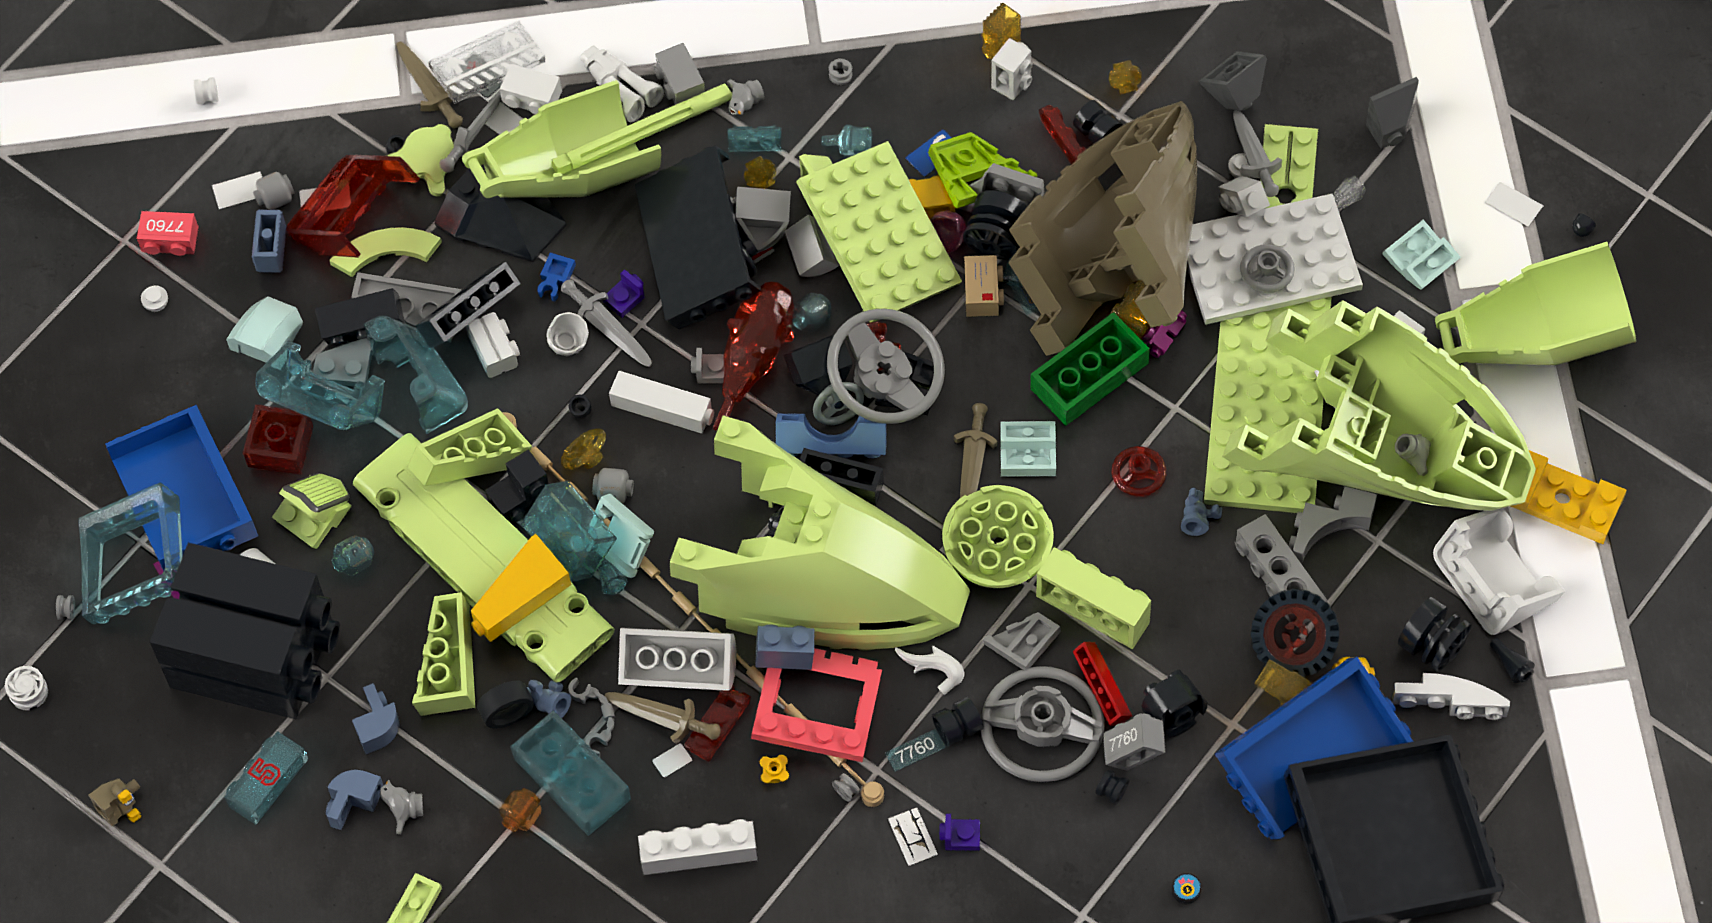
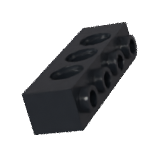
M506 262L491 267L415 326L430 348L442 344L520 285V282Z

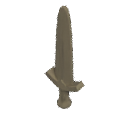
M401 41L397 42L396 47L404 65L427 99V101H421V111L441 110L448 120L449 127H460L463 119L449 105L457 93L451 89L446 92L419 57L406 44Z
M976 403L972 406L974 415L972 430L957 433L953 438L956 444L964 441L960 498L977 492L986 444L993 449L998 444L994 437L982 432L984 416L988 411V407L983 403Z
M617 692L605 694V697L613 705L677 731L670 736L671 740L676 744L685 738L690 730L705 734L711 740H715L720 736L721 728L718 724H707L694 719V703L690 699L684 700L685 710L632 695Z

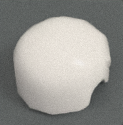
M571 312L558 314L554 317L547 330L546 337L549 347L556 354L564 356L579 353L584 348L588 339L587 323L578 314Z

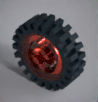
M1298 589L1280 591L1269 597L1260 606L1253 619L1251 630L1253 649L1256 651L1258 659L1265 664L1264 666L1273 670L1278 675H1285L1288 678H1302L1310 674L1313 675L1320 669H1323L1335 654L1340 636L1337 616L1327 601L1325 602L1317 594ZM1295 614L1297 619L1289 621L1284 628L1293 630L1295 626H1298L1300 628L1299 632L1306 636L1309 631L1304 620H1311L1316 629V640L1311 648L1305 652L1296 653L1294 648L1303 645L1306 639L1297 637L1296 641L1292 640L1291 634L1285 631L1282 633V638L1287 646L1282 648L1275 638V626L1283 616Z

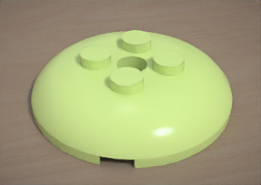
M985 486L968 496L964 495L952 506L943 525V548L950 564L967 580L989 588L1012 587L1029 580L1037 574L1052 551L1053 526L1042 504L1029 493L1010 486ZM1000 537L1004 541L994 544L992 539Z

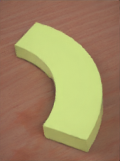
M413 228L381 229L354 239L341 248L329 261L333 267L353 277L362 267L377 260L379 256L387 254L411 256L427 262L442 241L440 237Z

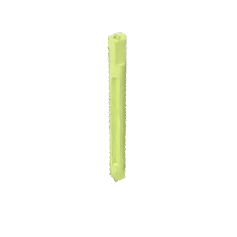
M724 83L553 158L552 168L555 173L562 174L574 170L731 101L732 93Z

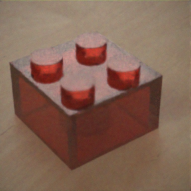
M255 404L243 450L247 466L301 475L313 430L309 412Z

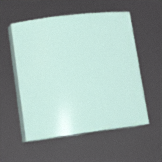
M1424 220L1419 222L1382 253L1396 270L1420 290L1461 258L1444 237L1440 239Z
M1055 421L1001 422V476H1056Z

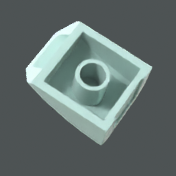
M266 297L255 303L245 312L226 340L230 350L237 353L241 352L278 368L299 332L303 320L296 307L271 297Z

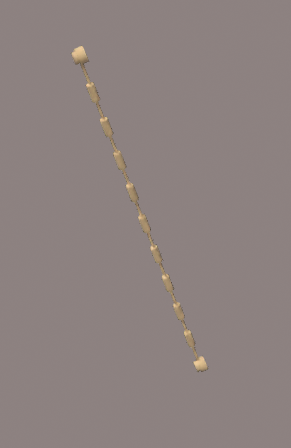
M504 412L503 414L517 429L515 417L510 413ZM536 446L531 448L530 452L545 471L549 470L565 486L564 491L580 507L585 506L594 515L595 510L587 503L588 498L572 482L567 483L551 467L553 463ZM608 518L604 519L601 526L605 532L611 522ZM644 555L640 567L652 579L657 578L674 595L672 599L688 616L693 615L709 632L721 633L717 628L713 630L696 613L697 608L680 591L676 593L659 576L660 571ZM736 653V659L747 669L746 674L762 689L765 676L755 666L750 667ZM778 695L777 700L785 707L784 712L788 716L808 720L792 703L788 705ZM827 755L838 767L843 766L863 786L861 798L865 805L876 807L883 802L884 789L879 783H865L846 764L847 759Z

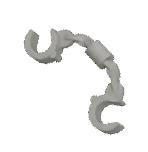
M575 678L568 686L571 699L585 704L589 698H598L602 704L601 710L604 720L607 721V730H603L600 734L592 731L585 740L587 754L593 758H600V752L591 749L590 745L595 741L601 742L605 746L608 745L607 742L611 739L615 718L612 704L608 702L604 695L599 693L598 689L591 687L590 684L587 685L584 693H575L574 689L579 684L578 678Z

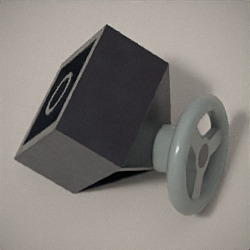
M835 334L783 354L794 385L818 395L813 405V414L817 421L825 425L842 424L856 415L851 410H848L840 416L831 417L836 411L847 408L836 395L829 380L827 370L828 349ZM843 341L838 355L839 375L846 390L854 392L856 395L855 400L863 405L864 393L857 384L845 382L853 362ZM825 401L828 408L821 412L822 404Z

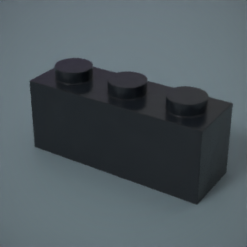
M393 288L315 308L321 338L327 344H331V346L343 345L347 343V339L355 337L357 339L369 338L373 336L372 333L378 331L385 333L393 332L399 329L398 326L405 324L399 294Z
M807 448L803 449L800 461L876 507L884 484L883 468Z

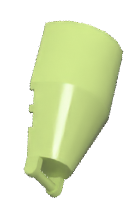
M615 80L543 105L538 109L536 115L530 119L525 117L519 121V126L508 132L506 130L484 146L465 153L462 161L467 168L471 169L480 184V191L485 198L497 195L499 197H585L656 172L661 165V147L656 145L639 151L636 144L632 143L564 174L555 173L552 168L553 158L627 126L621 104L619 82ZM483 164H484L486 173L484 172L483 168L481 167V165H483Z
M1608 242L1528 265L1521 269L1522 273L1509 281L1505 279L1498 283L1500 287L1485 295L1483 292L1455 310L1442 313L1435 318L1436 328L1440 330L1444 351L1457 364L1468 361V363L1560 365L1637 342L1626 296ZM1456 326L1458 327L1462 346L1457 348L1454 346L1451 328Z

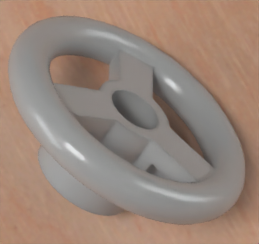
M1269 244L1259 245L1250 249L1244 255L1240 265L1242 278L1247 285L1265 293L1276 292L1285 288L1291 282L1295 271L1291 256L1284 249ZM1259 254L1257 270L1250 274L1248 269L1249 263L1254 256ZM1279 256L1286 264V271L1279 267ZM1273 275L1282 279L1270 285L1257 282L1263 276L1269 277Z

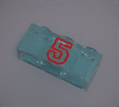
M278 731L272 738L266 739L261 747V752L255 759H251L246 764L243 774L238 781H233L229 785L225 796L228 806L256 825L308 760L304 748Z

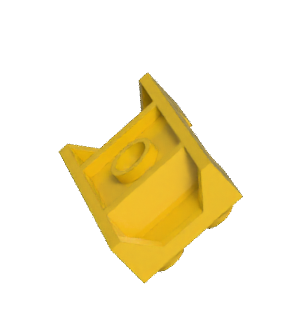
M1529 450L1536 470L1525 502L1510 507L1604 545L1627 490L1604 480H1600L1598 484L1549 464V458ZM1560 493L1566 494L1570 501L1564 504L1559 503L1555 496Z

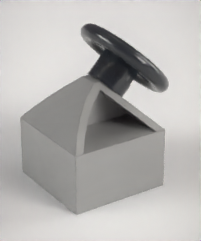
M737 187L732 207L749 277H754L757 273L752 257L758 252L774 246L784 236L789 223L791 191Z

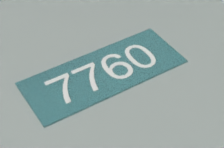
M936 729L885 752L894 771H897L944 749L945 746Z

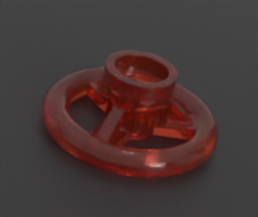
M1135 446L1127 448L1117 455L1112 464V478L1120 490L1129 495H1150L1162 486L1166 478L1164 460L1156 451L1147 447ZM1130 456L1128 463L1129 474L1122 479L1120 476V466ZM1148 457L1156 463L1158 471L1150 469L1151 462ZM1141 467L1143 470L1138 471L1135 468ZM1148 478L1155 480L1154 483L1144 488L1129 486L1136 479Z

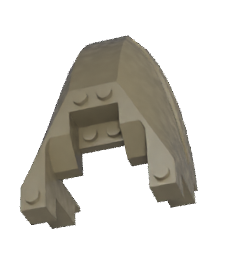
M1182 101L1152 110L1122 125L1077 156L1078 159L1072 165L1066 166L1060 172L1062 175L1057 181L1053 180L1046 186L1047 192L1043 197L1038 195L1034 198L1009 229L1020 248L1008 263L1041 313L1030 331L1046 356L1059 353L1069 346L1095 310L1104 302L1121 298L1132 282L1140 280L1146 285L1135 300V303L1151 328L1160 325H1171L1177 320V315L1184 307L1185 276L1197 189V147L1193 137L1194 124L1192 114ZM1116 162L1123 175L1105 191L1097 178Z

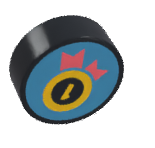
M1189 873L1177 876L1172 886L1174 898L1183 904L1195 902L1201 894L1200 880L1195 875Z

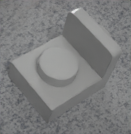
M696 348V357H691V373H696L697 383H730V354H703L702 348Z

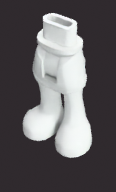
M592 45L580 55V60L585 63V68L591 72L599 86L615 80L619 82L623 79L638 92V94L632 92L619 82L620 97L623 103L622 109L628 122H635L642 116L645 104L648 107H654L662 100L664 95L663 87L655 82L646 81L627 68L626 63L607 53L605 49L599 50L595 45Z

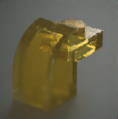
M1270 659L1255 682V686L1278 698L1281 705L1312 684L1295 671L1291 672Z

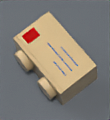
M965 256L966 317L999 316V305H1004L1003 289H998V282H1003L1002 266H997V256Z

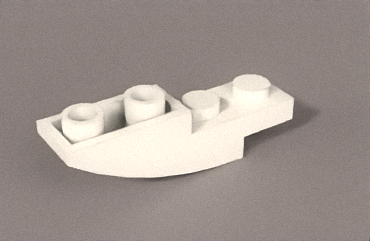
M1423 673L1421 683H1395L1392 693L1393 704H1400V706L1406 708L1416 705L1442 708L1448 705L1450 716H1457L1460 719L1486 717L1489 720H1498L1502 717H1507L1510 707L1509 700L1485 686L1462 678L1442 674Z

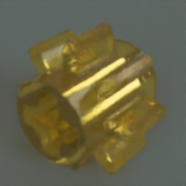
M1131 60L1113 64L1114 70L1109 74L1111 86L1114 89H1119L1120 94L1138 90L1137 84H1140L1142 80L1139 67L1136 65L1131 66Z
M759 156L745 164L747 170L744 172V179L750 187L765 189L775 183L773 177L776 176V167L769 159L763 160L762 156Z

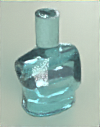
M845 125L839 135H823L821 142L823 146L838 145L841 154L853 156L871 148L872 130L869 126L856 127Z

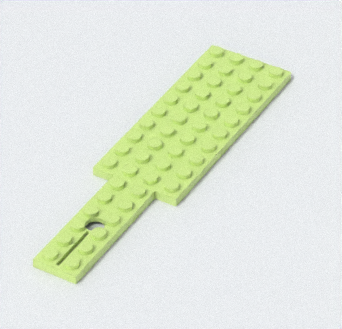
M1265 124L1263 149L1270 162L1274 161L1277 157L1282 159V167L1271 175L1273 182L1278 185L1279 190L1287 188L1295 193L1296 198L1291 203L1312 198L1318 129ZM1276 196L1267 197L1270 206L1266 208L1283 205ZM1331 297L1220 321L1204 504L1291 513L1303 512L1305 503L1315 505L1317 480L1273 472L1245 470L1222 456L1230 434L1245 424L1269 437L1299 418L1321 429L1324 397L1316 383L1317 376L1314 372L1316 369L1266 342V338L1273 319L1288 308L1313 321L1331 309Z

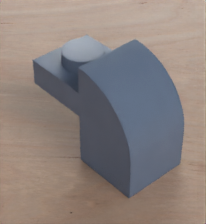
M374 684L363 687L372 712L352 720L365 754L388 745L395 738L399 730V716L395 704L391 703L388 705L383 691L377 693Z
M349 770L336 776L328 786L332 799L327 805L326 815L330 826L342 830L352 805L374 812L380 798V789L384 786L381 777L362 770Z

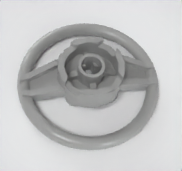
M872 309L861 312L842 324L833 336L828 349V376L836 395L852 412L872 422L897 424L912 420L931 407L942 389L945 365L941 348L934 335L924 324L904 312L893 309ZM881 319L896 321L914 330L924 340L930 350L934 364L933 381L926 396L909 379L912 374V367L905 353L890 341L880 343L865 322ZM845 338L856 361L854 368L855 384L862 389L866 397L870 399L872 397L884 399V401L888 400L902 409V412L883 413L871 410L857 402L848 393L838 371V355ZM880 367L885 369L887 373L880 375L877 371Z
M1030 667L1027 670L1022 669L1010 674L993 688L981 712V719L984 725V729L981 730V736L990 756L1008 773L1028 781L1052 782L1074 775L1094 758L1104 736V713L1092 689L1076 675L1054 667ZM1032 678H1052L1069 684L1081 693L1091 709L1093 718L1072 708L1059 690L1049 686L1033 687V690L1026 692L1019 698L999 699L1009 688L1019 682ZM1040 713H1046L1047 719L1042 720L1036 716L1040 717ZM992 726L1016 729L1017 735L1021 740L1035 746H1057L1063 738L1088 743L1089 745L1075 761L1064 767L1048 771L1031 770L1017 765L1001 752L994 740Z

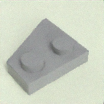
M374 338L360 339L316 354L312 373L313 383L366 387L374 348Z
M1037 612L1026 617L1022 622H1015L1007 626L1006 631L993 637L991 634L985 636L983 641L984 645L1019 668L1027 670L1059 635L1061 629L1059 625Z

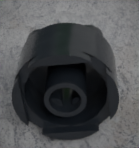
M1176 670L1158 684L1152 683L1143 691L1145 698L1141 706L1145 714L1163 721L1164 737L1165 734H1168L1169 737H1175L1188 731L1197 723L1194 718L1199 713L1202 716L1205 714L1208 703L1189 677L1183 674L1181 670Z

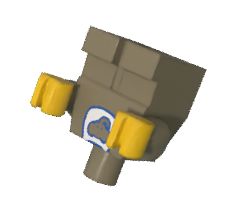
M118 778L102 784L89 794L96 811L112 827L118 823L117 819L122 815H126L132 823L141 818L140 812L136 808L132 809L136 802L132 794L140 789L139 784L134 779L125 785Z

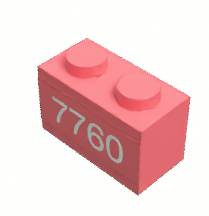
M141 211L137 241L141 251L153 255L158 253H172L177 256L194 254L198 233L195 215L193 213Z

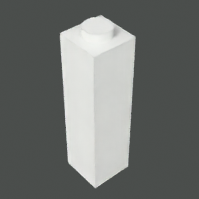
M618 371L609 392L611 406L702 434L705 426L710 425L714 417L710 398L622 371Z

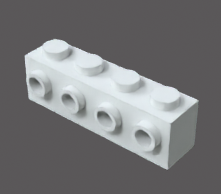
M734 820L730 824L719 826L715 823H709L701 828L679 827L672 832L649 831L644 835L638 836L644 875L757 860L753 821Z

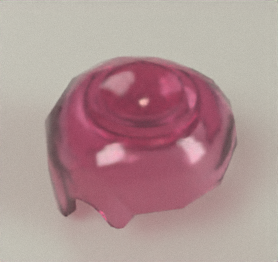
M950 210L936 212L930 221L946 252L954 253L964 242L963 233L966 229V223L956 212Z

